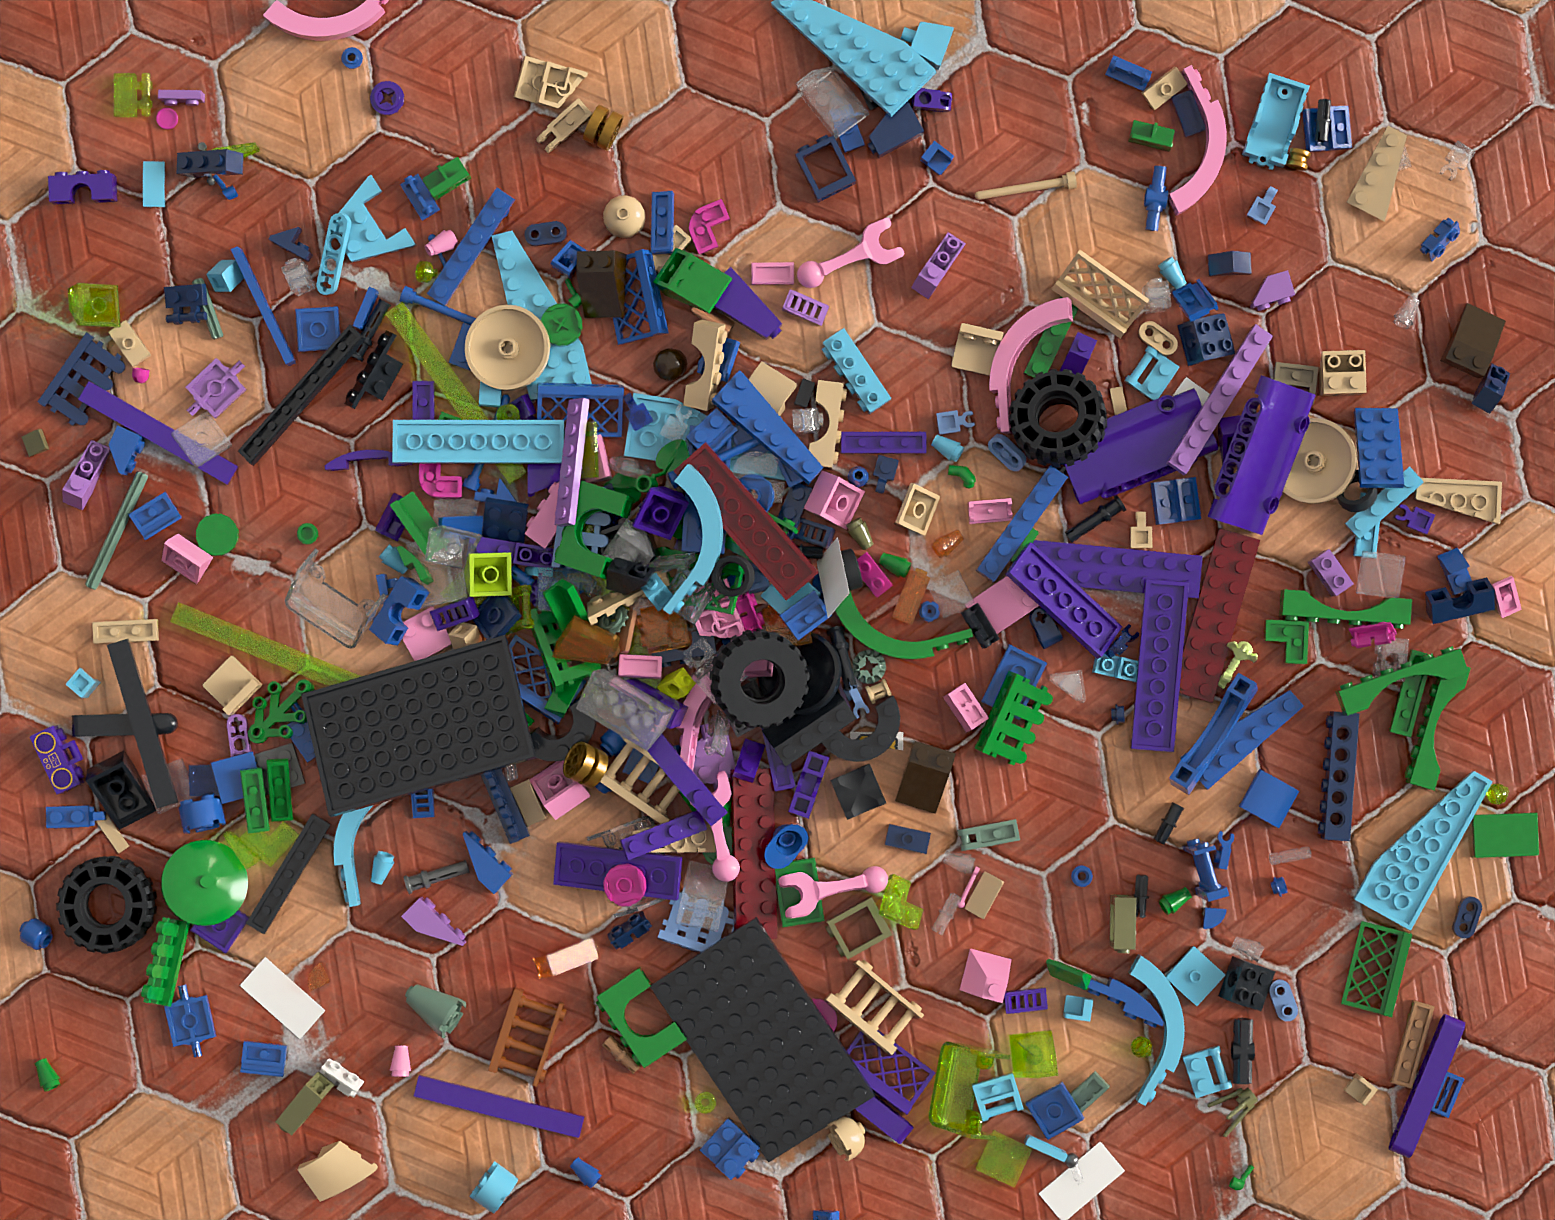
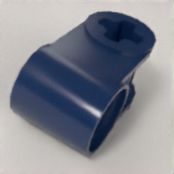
M1035 608L1030 612L1029 621L1044 650L1063 640L1060 630L1045 610ZM1037 612L1039 614H1044V617L1042 618V623L1040 621L1035 620V618L1037 617Z

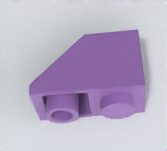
M1288 270L1267 276L1263 280L1250 304L1251 309L1257 308L1258 311L1270 308L1271 303L1278 302V305L1291 301L1290 298L1295 295Z

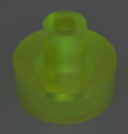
M419 261L415 271L416 279L418 282L429 283L432 277L437 276L438 271L433 269L431 262Z

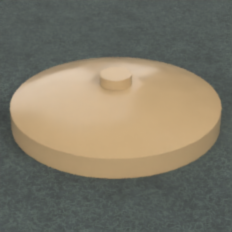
M500 305L483 312L472 323L465 340V356L471 371L481 382L498 390H517L534 382L545 369L550 355L549 335L541 320L532 312L516 305Z
M1309 418V427L1304 434L1283 492L1300 502L1317 504L1330 501L1347 489L1356 472L1357 453L1352 439L1340 426L1329 420Z

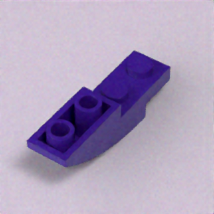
M472 536L470 553L511 552V564L555 570V567H551L553 548L545 549L541 546Z

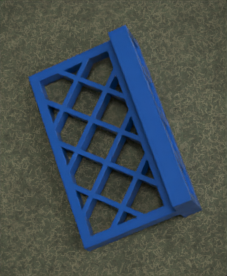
M641 249L627 255L626 266L629 260L633 258L636 259L637 266L634 272L626 267V272L631 277L627 285H625V296L629 291L636 297L631 306L625 302L624 306L629 310L624 319L613 318L618 345L669 333L659 288L653 283L657 274L651 250ZM635 278L641 283L638 293L630 288ZM639 299L645 302L643 313L634 309ZM632 312L640 317L635 326L628 322ZM644 320L649 323L651 332L643 333L639 330ZM627 325L633 331L629 338L624 339L622 330Z
M537 382V420H544L547 416L551 420H555L550 413L558 406L567 414V410L561 404L566 398L595 399L599 405L591 413L588 411L587 420L591 417L598 426L593 431H586L585 436L601 434L602 437H622L623 385ZM542 397H550L556 402L548 412L542 406ZM609 399H618V408L611 413L604 404ZM602 407L609 416L600 424L593 414ZM543 410L546 414L541 418ZM617 412H618V420L614 417V415H615ZM567 415L564 416L561 420L565 421L567 419ZM613 418L617 422V432H608L603 425Z
M515 635L509 644V649L522 702L559 725L563 718L544 709L548 702L545 699L550 698L552 694L551 681L549 680L545 665L531 668L529 657L536 655L541 657L540 652L537 648ZM516 642L524 646L525 655L513 656L512 648ZM527 657L529 669L516 671L514 660ZM561 664L557 665L558 669L563 670ZM544 669L547 680L534 683L532 671ZM530 672L532 683L527 685L519 683L517 674ZM582 680L571 704L574 702V700L576 699V697L578 696V694L580 693V691L582 690L587 681ZM548 684L550 695L539 696L536 693L535 686Z

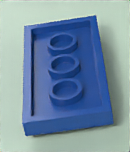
M1355 408L1354 421L1360 488H1403L1404 475L1398 408Z

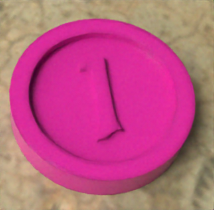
M163 108L157 113L156 121L161 128L172 129L178 123V115L171 108Z

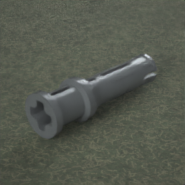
M464 860L429 872L421 870V873L409 877L405 875L404 882L408 894H412L414 890L424 887L428 889L431 887V884L470 873L467 861Z

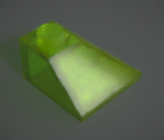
M76 283L68 288L69 310L78 326L121 327L118 285Z
M1052 1030L1009 1035L1014 1078L1058 1076Z

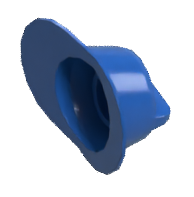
M784 824L774 831L772 840L768 843L764 853L765 862L770 867L781 869L788 866L804 849L808 842V833L804 827Z

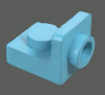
M657 573L652 575L646 585L640 587L658 611L663 609L673 597V594Z

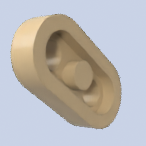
M1147 321L1138 330L1139 338L1147 345L1156 349L1160 354L1168 356L1176 351L1178 346L1177 339L1157 323ZM1145 330H1152V336H1147ZM1164 341L1170 344L1168 349L1163 348L1162 343Z

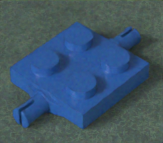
M297 702L291 707L294 713L297 711L296 708L302 710ZM303 714L299 715L298 720L303 718ZM290 722L287 724L293 730L291 740L308 763L316 758L308 722L304 724Z
M187 984L177 986L181 999L173 1002L171 1007L164 1006L173 1047L183 1044L191 1045L193 1057L202 1056L200 1042L216 1037L208 996L189 997Z

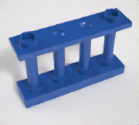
M1199 838L1187 841V845L1182 846L1183 851L1193 855L1200 879L1199 886L1194 887L1196 896L1208 902L1230 896L1227 887L1217 882L1209 851L1216 850L1215 845L1199 841Z

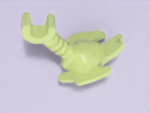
M1233 641L1227 644V647L1234 652L1235 657L1221 675L1218 686L1223 689L1225 688L1227 682H1230L1238 664H1240V660L1247 659L1252 662L1257 660L1258 655L1252 653L1253 648L1248 642L1241 641L1237 644V642Z

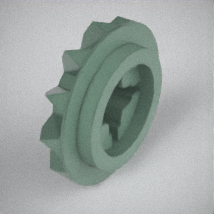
M623 605L615 610L616 613L608 617L606 614L600 616L598 627L604 635L614 636L616 632H621L622 626H626L625 621L629 617L627 616L628 610Z
M874 650L861 651L852 662L854 676L866 684L879 681L886 671L884 658ZM866 657L870 663H878L877 666L872 668L873 676L870 675L868 670H860V668L866 665Z

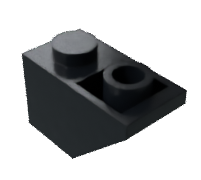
M615 557L607 568L606 589L627 595L646 585L654 574L655 568Z

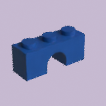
M400 576L395 582L390 595L385 599L378 615L373 619L369 630L385 644L399 645L408 630V627L401 619L402 610L404 607L420 610L430 592L415 579Z

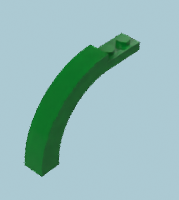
M849 591L848 596L835 610L844 627L859 642L878 653L895 658L921 659L934 656L933 647H936V650L939 651L949 648L948 643L957 642V645L970 642L969 638L973 637L972 630L967 629L918 642L890 638L874 629L862 617L853 601L851 591Z

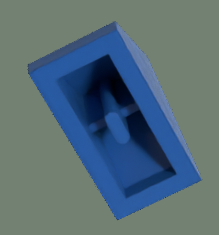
M569 240L550 264L552 268L571 279L576 271L577 251L587 250Z

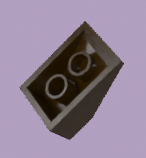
M615 250L577 251L576 275L584 318H624L627 254Z
M1466 303L1440 361L1478 379L1484 377L1493 359L1506 321Z
M914 740L895 801L936 814L956 753Z

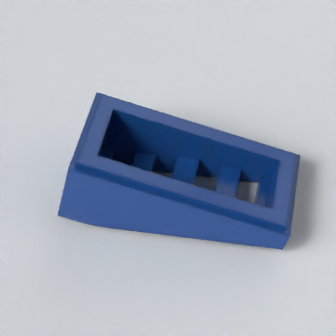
M433 788L428 789V794H411L413 818L435 817ZM417 799H428L429 803H417ZM429 807V811L418 812L417 808Z

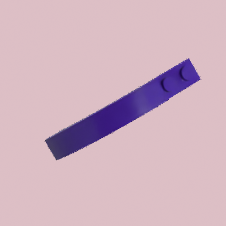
M630 708L622 715V718L641 744L710 826H713L728 813L677 753L644 709Z

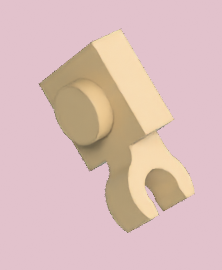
M1135 512L1136 527H1130V548H1152V526H1146V512Z

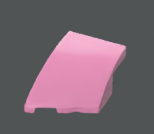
M726 578L724 582L726 586L730 588L728 579ZM698 586L696 592L699 593L704 588H706V586ZM712 588V591L716 597L720 595V593L715 588ZM709 592L700 597L705 605L713 600ZM687 594L688 599L692 598L694 595L692 594L691 596H689ZM725 596L719 600L722 608L728 609L730 599L728 596ZM736 606L733 615L692 607V617L700 636L731 638L734 635L738 637L745 631Z

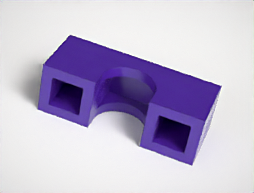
M98 170L97 174H89L88 171H77L76 175H68L67 172H55V176H48L49 202L54 205L75 204L77 190L85 186L90 188L91 199L94 202H117V177L110 173L109 170Z
M636 678L624 680L616 699L633 709L639 708L654 714L652 718L654 721L669 729L681 725L688 706Z
M808 751L788 812L809 819L829 760L828 756Z

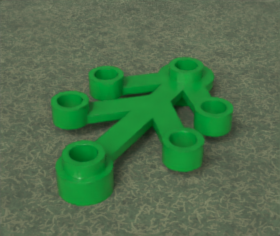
M305 679L298 681L295 691L280 706L279 699L282 686L276 681L270 682L267 687L269 693H271L269 717L265 721L264 709L267 706L266 699L261 696L253 699L252 704L256 711L255 723L248 730L250 741L255 744H261L268 737L291 738L293 735L291 727L287 725H282L279 729H271L270 727L276 722H298L299 724L307 722L306 713L303 710H297L295 713L286 712L302 697L301 694L314 691V685L310 681ZM305 684V689L301 691L302 685ZM277 685V690L273 692V687ZM262 700V705L258 707V702ZM303 714V718L298 720L299 715ZM260 729L259 735L255 736L256 731ZM288 729V733L283 735V731Z

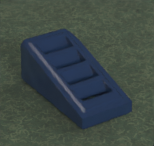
M802 518L800 523L803 524L799 535L794 534L793 538L828 549L836 530ZM808 525L810 529L807 537H805L804 534ZM817 528V529H819V530H818V533H817L816 538H815V540H814V539H812V538H813L815 529ZM826 531L823 542H821L823 533Z

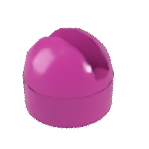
M132 368L133 380L137 383H145L149 378L150 370Z

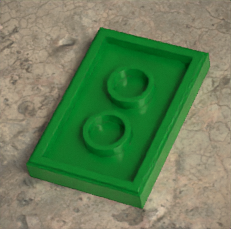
M1538 813L1474 815L1472 819L1474 858L1539 855Z
M815 857L794 860L784 868L775 869L782 927L825 921L822 900L817 902L815 909L808 916L792 919L786 918L785 911L789 907L799 904L801 895L794 887L783 888L778 882L780 877L797 872H803L814 881H818Z

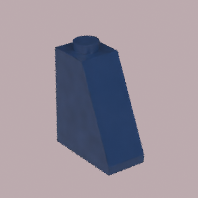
M908 101L892 117L886 114L869 136L870 143L867 146L872 155L876 154L878 159L923 135L924 130Z

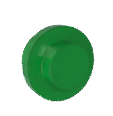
M304 523L298 528L297 537L303 544H312L318 538V529L311 523Z

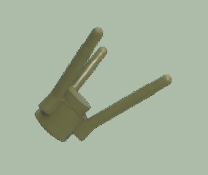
M1240 1087L1235 1092L1207 1104L1210 1108L1238 1096L1235 1100L1239 1105L1226 1116V1119L1229 1120L1241 1109L1243 1111L1225 1131L1224 1137H1227L1243 1117L1255 1107L1254 1104L1258 1102L1257 1097L1248 1087L1245 1090H1242Z

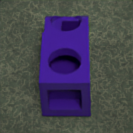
M921 88L912 96L911 108L917 111L950 112L952 93Z

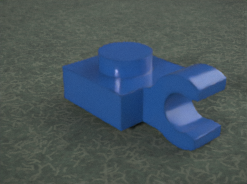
M1219 831L1217 840L1221 846L1219 850L1215 851L1213 862L1216 863L1217 868L1227 870L1234 834L1230 833L1229 839L1224 841L1222 839L1223 832Z

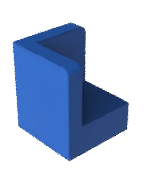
M933 141L922 155L920 161L938 175H942L954 159V155L936 141Z

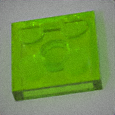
M993 1130L975 1169L1015 1188L1032 1151V1147Z

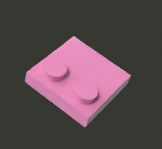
M434 606L403 622L408 627V630L402 639L414 661L430 657L452 645L447 629L440 631L436 629L430 611L435 609Z

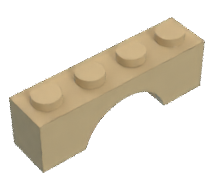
M699 320L694 323L691 344L701 351L705 361V368L698 381H693L686 385L683 406L705 411L716 406L711 401L717 395V385L721 381L719 369L724 359L722 347L727 337V332L725 331L726 324L707 320Z
M818 380L815 403L826 411L829 417V428L821 439L810 443L809 451L823 468L832 469L833 464L837 465L839 452H835V444H840L841 431L837 429L838 422L843 423L844 410H841L840 406L841 401L846 400L847 389L843 388L844 383Z

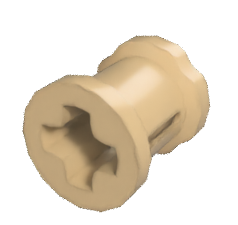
M885 679L874 686L865 687L872 704L885 696H892Z

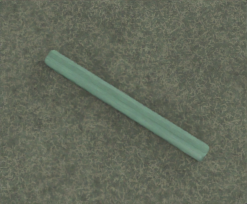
M139 471L136 472L86 580L85 585L87 587L97 589L130 518L128 514L133 511L148 479V475Z

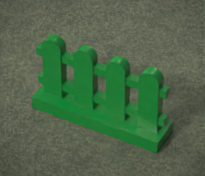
M536 608L528 610L527 620L555 694L563 692L564 684L568 683L570 687L574 685V681L589 677L590 680L595 679V674H598L601 670V664L597 660L589 661L588 655L593 653L594 645L589 641H581L580 637L584 636V634L581 633L574 638L576 645L561 649L560 643L566 642L560 629L554 630L553 625L557 624L552 612L541 609V614H538ZM544 627H547V633L544 632ZM554 645L556 651L552 652L550 646ZM582 658L583 664L568 667L567 662ZM561 664L563 670L559 671L557 665Z
M1008 671L988 716L989 719H987L974 749L995 758L997 754L1008 758V764L1013 766L1015 762L1019 764L1024 763L1027 760V755L1021 751L1023 744H1032L1036 739L1035 734L1030 731L1033 723L1040 725L1044 721V715L1038 712L1041 704L1050 705L1053 701L1052 695L1047 692L1048 688L1042 685L1039 689L1030 685L1029 679ZM1023 696L1035 701L1032 709L1020 704ZM1015 715L1026 720L1023 728L1011 723ZM1006 735L1017 739L1015 747L1003 743Z
M165 917L157 923L156 933L159 936L157 942H154L151 948V954L154 955L152 964L150 963L146 969V975L149 976L148 984L144 985L141 991V997L144 998L143 1002L171 1007L189 931V923Z

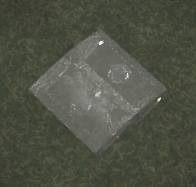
M682 565L668 586L673 595L692 572ZM696 582L695 584L698 587L691 596L687 594L682 600L685 604L678 614L693 624H696L716 591L714 585L709 582L704 586Z

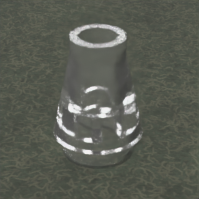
M1408 296L1405 303L1394 314V324L1400 328L1409 329L1414 323L1420 301L1413 296Z
M946 851L943 863L963 874H971L976 858L971 857L972 854Z
M1236 936L1231 948L1237 950L1251 962L1253 960L1258 962L1265 947L1260 945L1261 942Z

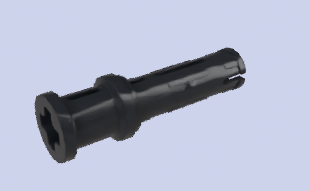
M381 299L378 300L379 302L360 333L366 340L362 343L359 352L357 353L356 350L351 356L360 362L364 361L363 356L368 347L373 345L372 338L389 307H391L390 304ZM378 312H380V314H379L377 320L375 321L373 327L370 328L371 325H372V323H373V321H374V319L376 318Z
M1117 495L1113 496V500L1105 505L1098 506L1099 508H1097L1096 512L1065 531L1070 542L1073 543L1104 521L1110 522L1111 518L1119 512H1125L1126 508Z
M834 626L829 628L826 634L830 637L831 644L840 658L844 690L849 691L851 690L850 685L853 689L858 687L848 655L850 646L845 640L844 626Z

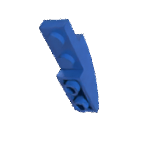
M1109 977L1107 985L1091 979L1087 992L1096 996H1100V993L1108 996L1107 1000L1117 1004L1123 1001L1120 1009L1125 1011L1124 1015L1136 1020L1137 1017L1145 1019L1144 1023L1155 1028L1157 1024L1163 1026L1164 1021L1152 1005L1129 986Z

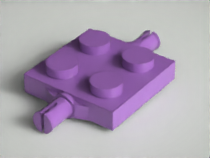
M217 358L214 359L186 386L196 401L187 411L194 416L199 409L203 408L214 418H217L247 390L236 376L245 367L244 364L239 360L230 369L224 366Z
M709 724L700 725L703 738L697 741L693 772L703 784H713L715 791L718 787L717 774L725 771L727 777L730 778V769H735L736 766L729 735L711 736Z

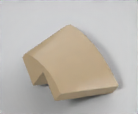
M524 56L514 98L559 108L580 82L586 78L588 72Z
M762 361L749 378L753 386L777 414L781 416L785 410V402L795 390L797 384Z
M338 1141L322 1147L317 1158L300 1164L297 1170L321 1202L359 1183L375 1172L378 1166L375 1163L371 1165L361 1158V1154Z

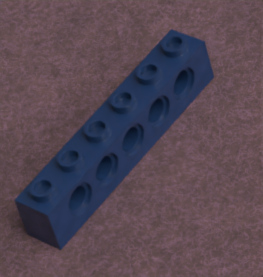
M1330 711V715L1326 717V728H1329V733L1324 741V748L1327 749V758L1323 759V770L1326 771L1325 779H1322L1321 791L1324 792V800L1320 801V813H1323L1322 822L1318 824V834H1321V839L1350 841L1360 713L1344 716L1343 712ZM1342 727L1345 729L1346 735L1340 740L1336 732ZM1338 749L1344 751V758L1340 761L1335 758V752ZM1337 770H1340L1343 774L1339 782H1336L1333 778V774ZM1336 791L1341 794V800L1338 803L1332 801V794ZM1336 812L1339 814L1340 819L1337 824H1332L1330 816Z

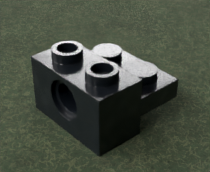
M1232 956L1218 996L1230 1002L1262 1011L1276 971Z

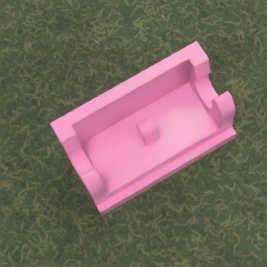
M1011 498L971 501L967 503L969 524L1012 520Z
M966 683L943 696L966 732L973 730L989 719Z

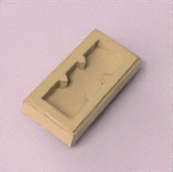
M1173 67L1141 93L1152 110H1156L1188 85L1178 68Z
M123 321L108 332L132 367H136L151 356L128 321Z

